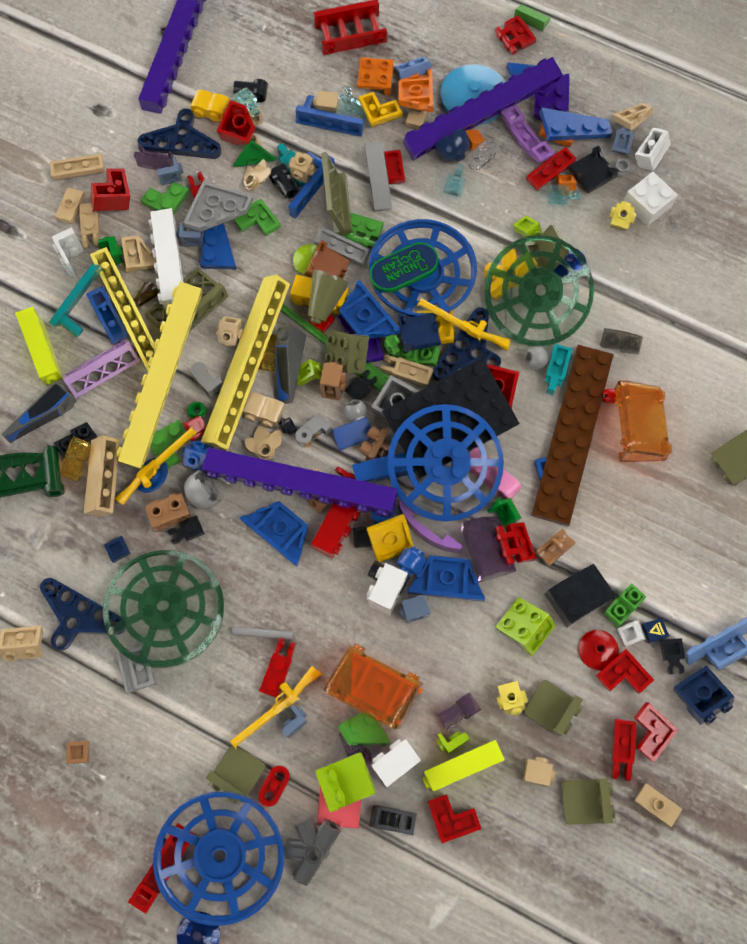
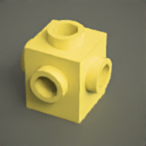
M621 201V204L617 203L616 207L612 206L609 217L612 219L609 226L627 231L630 223H634L637 214L634 213L635 207H631L632 204ZM620 213H624L625 217H621Z
M518 681L498 686L500 697H497L499 708L504 709L505 713L510 714V716L521 714L522 710L526 709L524 703H527L528 700L525 690H520Z

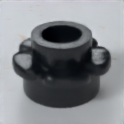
M290 417L282 418L280 427L283 433L291 435V432L296 431Z

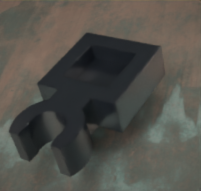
M369 370L363 373L362 380L356 377L345 389V392L352 399L362 401L371 392L368 386L377 382L378 378L376 376L371 380L367 379L371 373Z
M197 515L180 522L181 528H172L167 531L169 535L177 534V537L171 540L173 544H178L184 537L188 542L205 534Z
M682 638L661 640L663 661H669L667 673L672 675L673 667L675 666L678 668L679 674H683L685 669L683 664L680 663V660L685 659Z

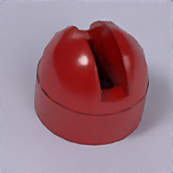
M614 388L605 389L601 395H605V398H602L605 403L611 404L616 402V391Z

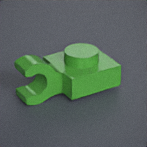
M397 335L387 336L383 345L386 354L398 357L400 354L398 347L400 341Z

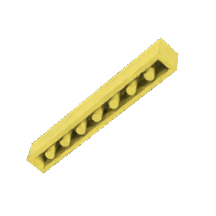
M107 247L90 254L94 264L102 268L99 274L149 372L150 368L147 366L150 357H154L156 351L154 350L155 343Z

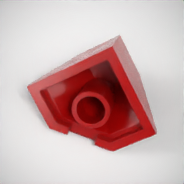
M230 100L217 128V133L221 140L236 146L249 144L256 128L246 105Z

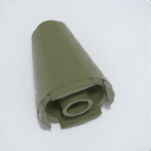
M314 270L308 308V317L311 318V322L316 324L326 322L347 289L348 282L335 275H327V272Z

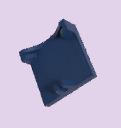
M434 313L405 318V314L397 315L404 352L441 345Z

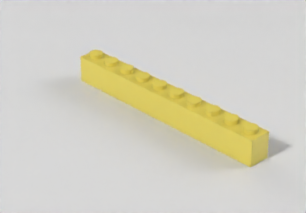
M277 274L263 278L201 442L214 447V449L228 450L290 286V283Z
M180 281L178 287L175 286L173 289L172 297L174 299L172 304L169 303L167 306L166 314L168 317L166 322L163 321L161 324V337L155 341L154 350L156 351L154 357L151 356L147 367L150 369L148 375L144 374L141 383L143 385L142 392H138L135 403H137L135 411H131L129 421H131L130 427L125 429L123 447L120 446L117 451L116 457L119 458L118 462L138 469H142L202 296L201 288Z

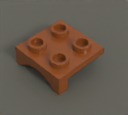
M321 240L317 244L304 274L312 278L314 270L327 272V275H335L343 279L348 270L347 266L350 260L328 248V243Z

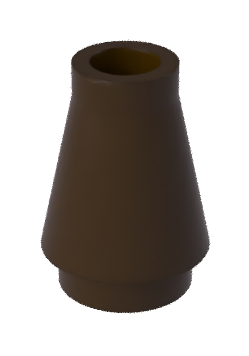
M151 281L144 283L133 300L142 307L157 297L160 290Z

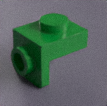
M115 236L98 239L97 242L100 249L107 247L108 251L110 250L115 265L122 264L121 256H124L123 250Z
M499 498L492 502V507L487 510L489 514L496 512L504 528L522 518L511 498L505 500Z

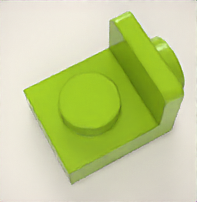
M527 215L513 225L514 231L526 237L527 242H535L542 235L540 223Z
M312 359L302 363L297 384L302 387L315 378L321 380L323 366Z
M458 731L449 737L450 742L447 743L440 732L437 734L438 740L436 743L442 752L446 751L449 754L467 742L469 737L466 732L460 734Z

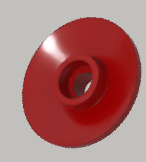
M592 630L581 638L578 652L586 666L594 670H602L619 655V647L615 638L608 632ZM598 645L603 647V652L597 651Z

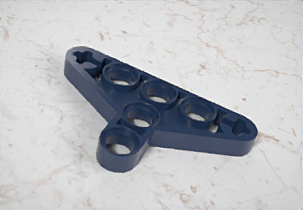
M187 108L179 111L175 125L150 131L138 137L139 147L145 152L217 159L222 154L221 146L217 141L193 128L194 115ZM184 115L191 116L188 120L182 119ZM182 129H186L187 133L179 134V131ZM160 142H167L165 147L158 146ZM177 144H184V147L181 149L175 148ZM196 145L201 146V149L198 151L192 150Z
M478 307L472 312L466 322L473 321L476 323L477 315L480 316L482 314L483 318L479 319L478 324L481 320L485 321L487 325L483 332H487L489 313L485 308ZM460 330L454 338V343L449 345L438 361L437 366L434 367L433 377L436 381H439L482 357L486 364H488V360L494 359L497 361V366L500 367L501 359L497 354L486 348V340L480 339L479 341L468 335L467 332ZM458 341H464L466 343V347L458 348L456 346V343ZM479 350L482 355L476 358L472 355V351ZM454 355L457 360L455 362H448L446 357ZM445 365V375L442 374L441 376H439V371L441 372Z
M46 578L41 582L40 590L60 622L51 637V645L55 649L60 651L68 649L78 633L119 635L126 630L127 623L121 616L53 578ZM47 585H52L53 587L58 589V593H55L52 590L48 591V588H46ZM65 592H71V599L68 602H63L62 595ZM82 601L88 602V608L85 611H79L78 605ZM99 610L105 612V617L101 621L95 619V614ZM71 618H76L77 626L69 629L67 626L68 621ZM109 619L114 622L119 621L121 627L114 629V626L108 623ZM65 636L66 643L63 646H57V638Z

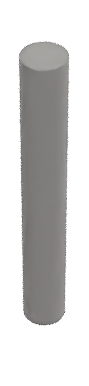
M233 627L232 635L293 639V632L243 627Z

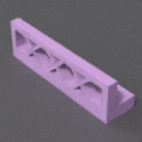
M125 339L62 375V378L74 397L77 398L140 362V359L129 341ZM129 350L135 358L130 362L121 361L123 354ZM110 361L117 363L116 370L112 372L105 370L106 364ZM93 371L101 372L100 379L96 381L89 380V375ZM77 380L84 381V387L76 392L71 384Z

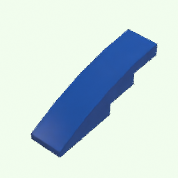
M405 453L395 454L394 458H406ZM388 456L353 464L352 467L356 480L369 482L388 479ZM394 466L396 478L408 475L406 466Z

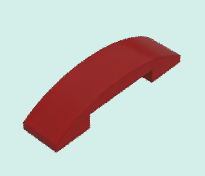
M179 823L175 826L182 830L184 829V826ZM169 835L161 850L162 869L175 864L174 855L178 840L175 836ZM186 841L183 842L181 858L190 845ZM153 864L128 901L129 904L147 914L160 893L155 880Z

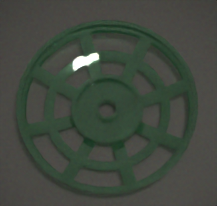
M547 235L527 236L506 246L492 261L484 283V301L492 322L505 336L527 346H549L570 337L585 322L591 310L594 297L593 277L584 257L571 244L562 239ZM544 240L555 242L552 253L547 251L529 252L525 243ZM518 246L522 256L512 263L507 272L497 269L496 267L501 259L510 250ZM562 246L568 248L576 255L582 263L583 269L575 272L571 265L559 256ZM548 257L550 259L546 268H536L532 258ZM524 261L526 262L529 272L522 278L512 274L517 266ZM557 261L567 269L568 275L560 278L553 271ZM493 275L503 279V302L495 306L492 305L490 293ZM587 275L589 282L587 306L577 302L579 296L578 278ZM509 281L518 284V296L511 299L508 297ZM571 281L573 282L574 290L572 299L563 295V285ZM538 285H542L545 288V293L542 296L536 293ZM559 302L569 306L567 311L556 319L553 309ZM522 303L528 309L525 319L521 318L512 306ZM507 309L511 317L522 325L517 335L502 324L496 315L497 312ZM574 309L583 313L576 325L567 333L561 335L559 324L565 321ZM546 312L549 323H532L535 313ZM529 328L539 330L551 328L554 335L553 339L542 341L529 340L524 337Z
M175 550L149 552L128 562L112 579L103 602V622L107 635L113 645L129 660L151 668L175 667L198 657L216 638L224 617L223 592L214 573L198 558ZM159 555L179 556L175 566L160 565L150 568L146 558ZM187 559L200 566L211 580L199 584L192 574L183 569ZM139 562L142 572L136 575L125 589L115 587L123 573ZM159 571L172 572L168 582H156L153 573ZM179 575L187 578L194 587L183 591L176 585ZM143 577L146 578L149 586L142 594L131 591L138 581ZM215 588L218 600L216 620L204 615L206 606L204 591ZM111 594L122 597L120 603L122 621L112 627L108 613ZM196 594L199 596L198 613L189 610L187 598ZM127 599L138 601L139 612L130 617H127ZM161 601L169 603L168 608L164 611H160L157 608ZM185 617L195 620L193 625L181 635L177 625ZM143 620L149 626L146 637L138 634L131 625ZM201 623L212 627L206 639L196 649L189 652L184 641L196 632ZM126 628L127 632L135 640L143 644L140 655L137 656L126 649L118 641L115 634ZM157 630H170L173 637L172 640L154 641ZM177 645L181 657L170 660L147 659L151 647L166 648Z

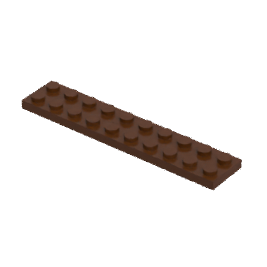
M577 345L531 516L564 526L570 525L603 398L601 394L605 390L614 354Z

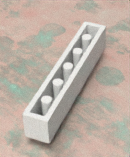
M172 208L152 211L151 219H149L150 230H153V234H150L151 242L153 245L155 244L152 252L154 259L157 260V263H154V268L159 278H156V284L161 292L158 293V300L160 304H163L165 311L168 304L173 302L172 292L174 287H178L180 281L184 282L176 221Z

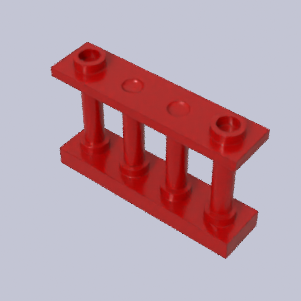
M378 0L313 12L315 28H322L325 38L324 41H321L323 55L387 42V28L380 29L376 18L379 16ZM370 18L373 31L364 32L360 20ZM354 21L357 34L348 36L344 23ZM338 25L341 37L331 39L328 26Z

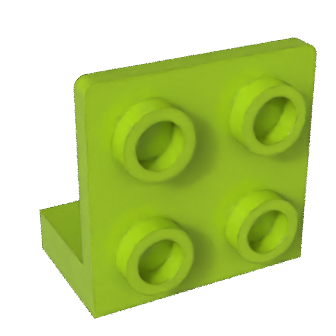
M521 597L517 598L496 625L497 630L520 643L524 651L530 656L536 653L556 627L548 613Z
M361 752L315 770L330 813L376 794Z

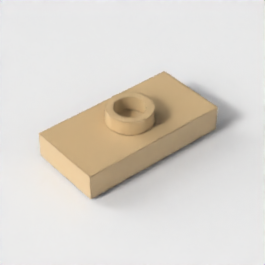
M411 108L405 126L420 129V126L425 123L428 112Z
M67 187L54 216L56 220L73 224L79 211V204H82L85 197L84 191Z
M644 783L634 799V802L669 827L673 826L682 811V808L647 783Z

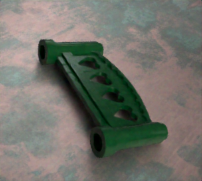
M46 446L43 453L24 452L0 455V470H2L0 476V498L44 489L45 495L48 497H58L65 493L64 484L61 483L58 450L55 446ZM36 462H39L40 467L34 478H32L25 470V466L28 464L34 465ZM20 466L21 470L13 482L6 474V470Z

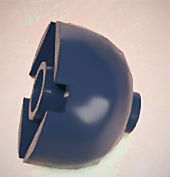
M464 128L454 131V135L445 136L435 145V150L443 160L460 162L465 158L464 154L469 150L470 141Z

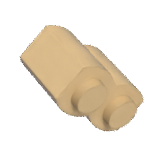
M250 391L242 415L249 422L258 421L264 427L277 428L286 407L279 400Z

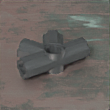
M309 818L295 825L300 840L286 839L284 845L285 859L300 861L292 873L294 880L299 884L309 885L323 860L329 856L332 845L342 831L334 821L326 819L318 830L313 818ZM314 848L318 850L319 857L315 855Z

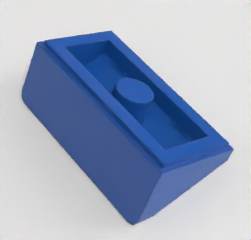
M367 417L332 430V435L339 451L371 439L366 436L371 427Z

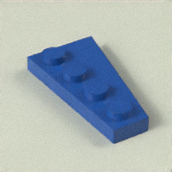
M541 108L539 112L548 141L611 138L613 134L608 119Z

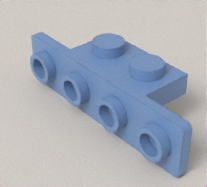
M747 617L741 619L738 624L725 628L720 634L710 636L702 644L689 648L686 652V662L688 665L706 656L719 671L747 655V641L743 635L747 633Z

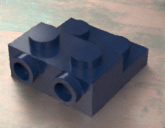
M707 665L673 688L674 692L687 706V711L699 725L703 723L709 725L716 720L717 717L715 715L721 711L725 714L733 708L734 695Z

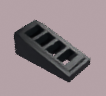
M373 805L369 827L413 835L417 813ZM380 811H383L381 823L378 824ZM388 813H391L389 826H387V816ZM397 814L400 815V816H399V822H398V828L395 827V822H396V816H397ZM405 816H408L407 827L403 829Z

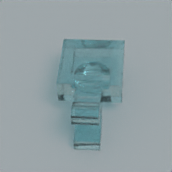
M345 85V95L339 93L338 98L343 101L345 110L349 114L360 116L364 111L358 99L353 97L351 88Z
M247 87L232 95L233 100L246 105L254 117L260 114V111L257 109V99Z
M457 164L455 174H449L444 193L461 197L466 181L465 178H462L464 173L463 165Z
M550 184L548 202L549 204H567V199L580 200L581 193L579 190L568 191V185Z

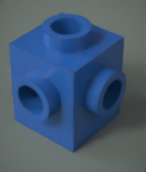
M192 441L183 449V465L193 470H202L208 447H214L206 445L201 441Z

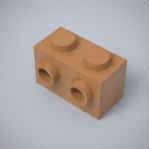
M324 363L320 380L322 398L340 401L341 393L345 391L347 385L346 373H343V366L339 363Z
M182 493L171 494L167 499L155 500L150 502L148 506H145L151 527L155 532L178 525L180 522L192 517Z

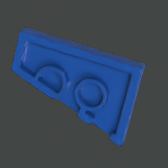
M224 223L204 230L201 268L237 270Z

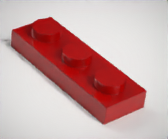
M565 146L527 175L526 180L539 191L565 171L569 165L575 163L577 158Z

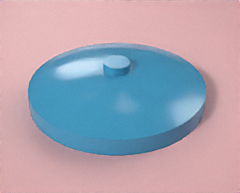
M472 64L458 67L451 71L442 82L440 91L442 107L448 114L453 107H461L468 99H475L483 91H490L494 89L493 87L500 82L505 83V81L496 71L486 66ZM501 113L498 114V115H496L495 117H493V118H491V119H489V120L483 122V123L480 124V125H483V124H486V123H489V122L495 120L496 118H498V117L501 115Z

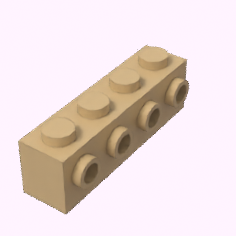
M102 435L91 440L84 514L96 517L113 514L118 465L116 455L120 444L119 439Z

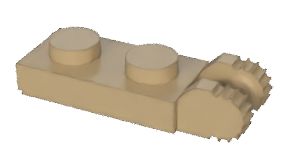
M92 203L79 204L83 247H89L88 238L93 237L95 247H99L97 242L99 236H101L99 211H93Z
M384 355L383 361L395 365V368L381 365L379 370L383 373L428 387L433 374V368L400 357Z

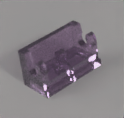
M138 145L139 152L135 151L134 153L138 167L157 171V169L174 166V155L169 151L168 155L146 151L143 146Z

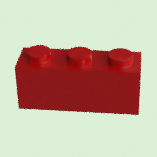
M333 503L311 543L312 549L332 559L335 554L339 555L343 547L341 543L344 537L348 538L352 528L350 526L353 520L357 521L361 512L356 510L357 508L349 507V509H345Z

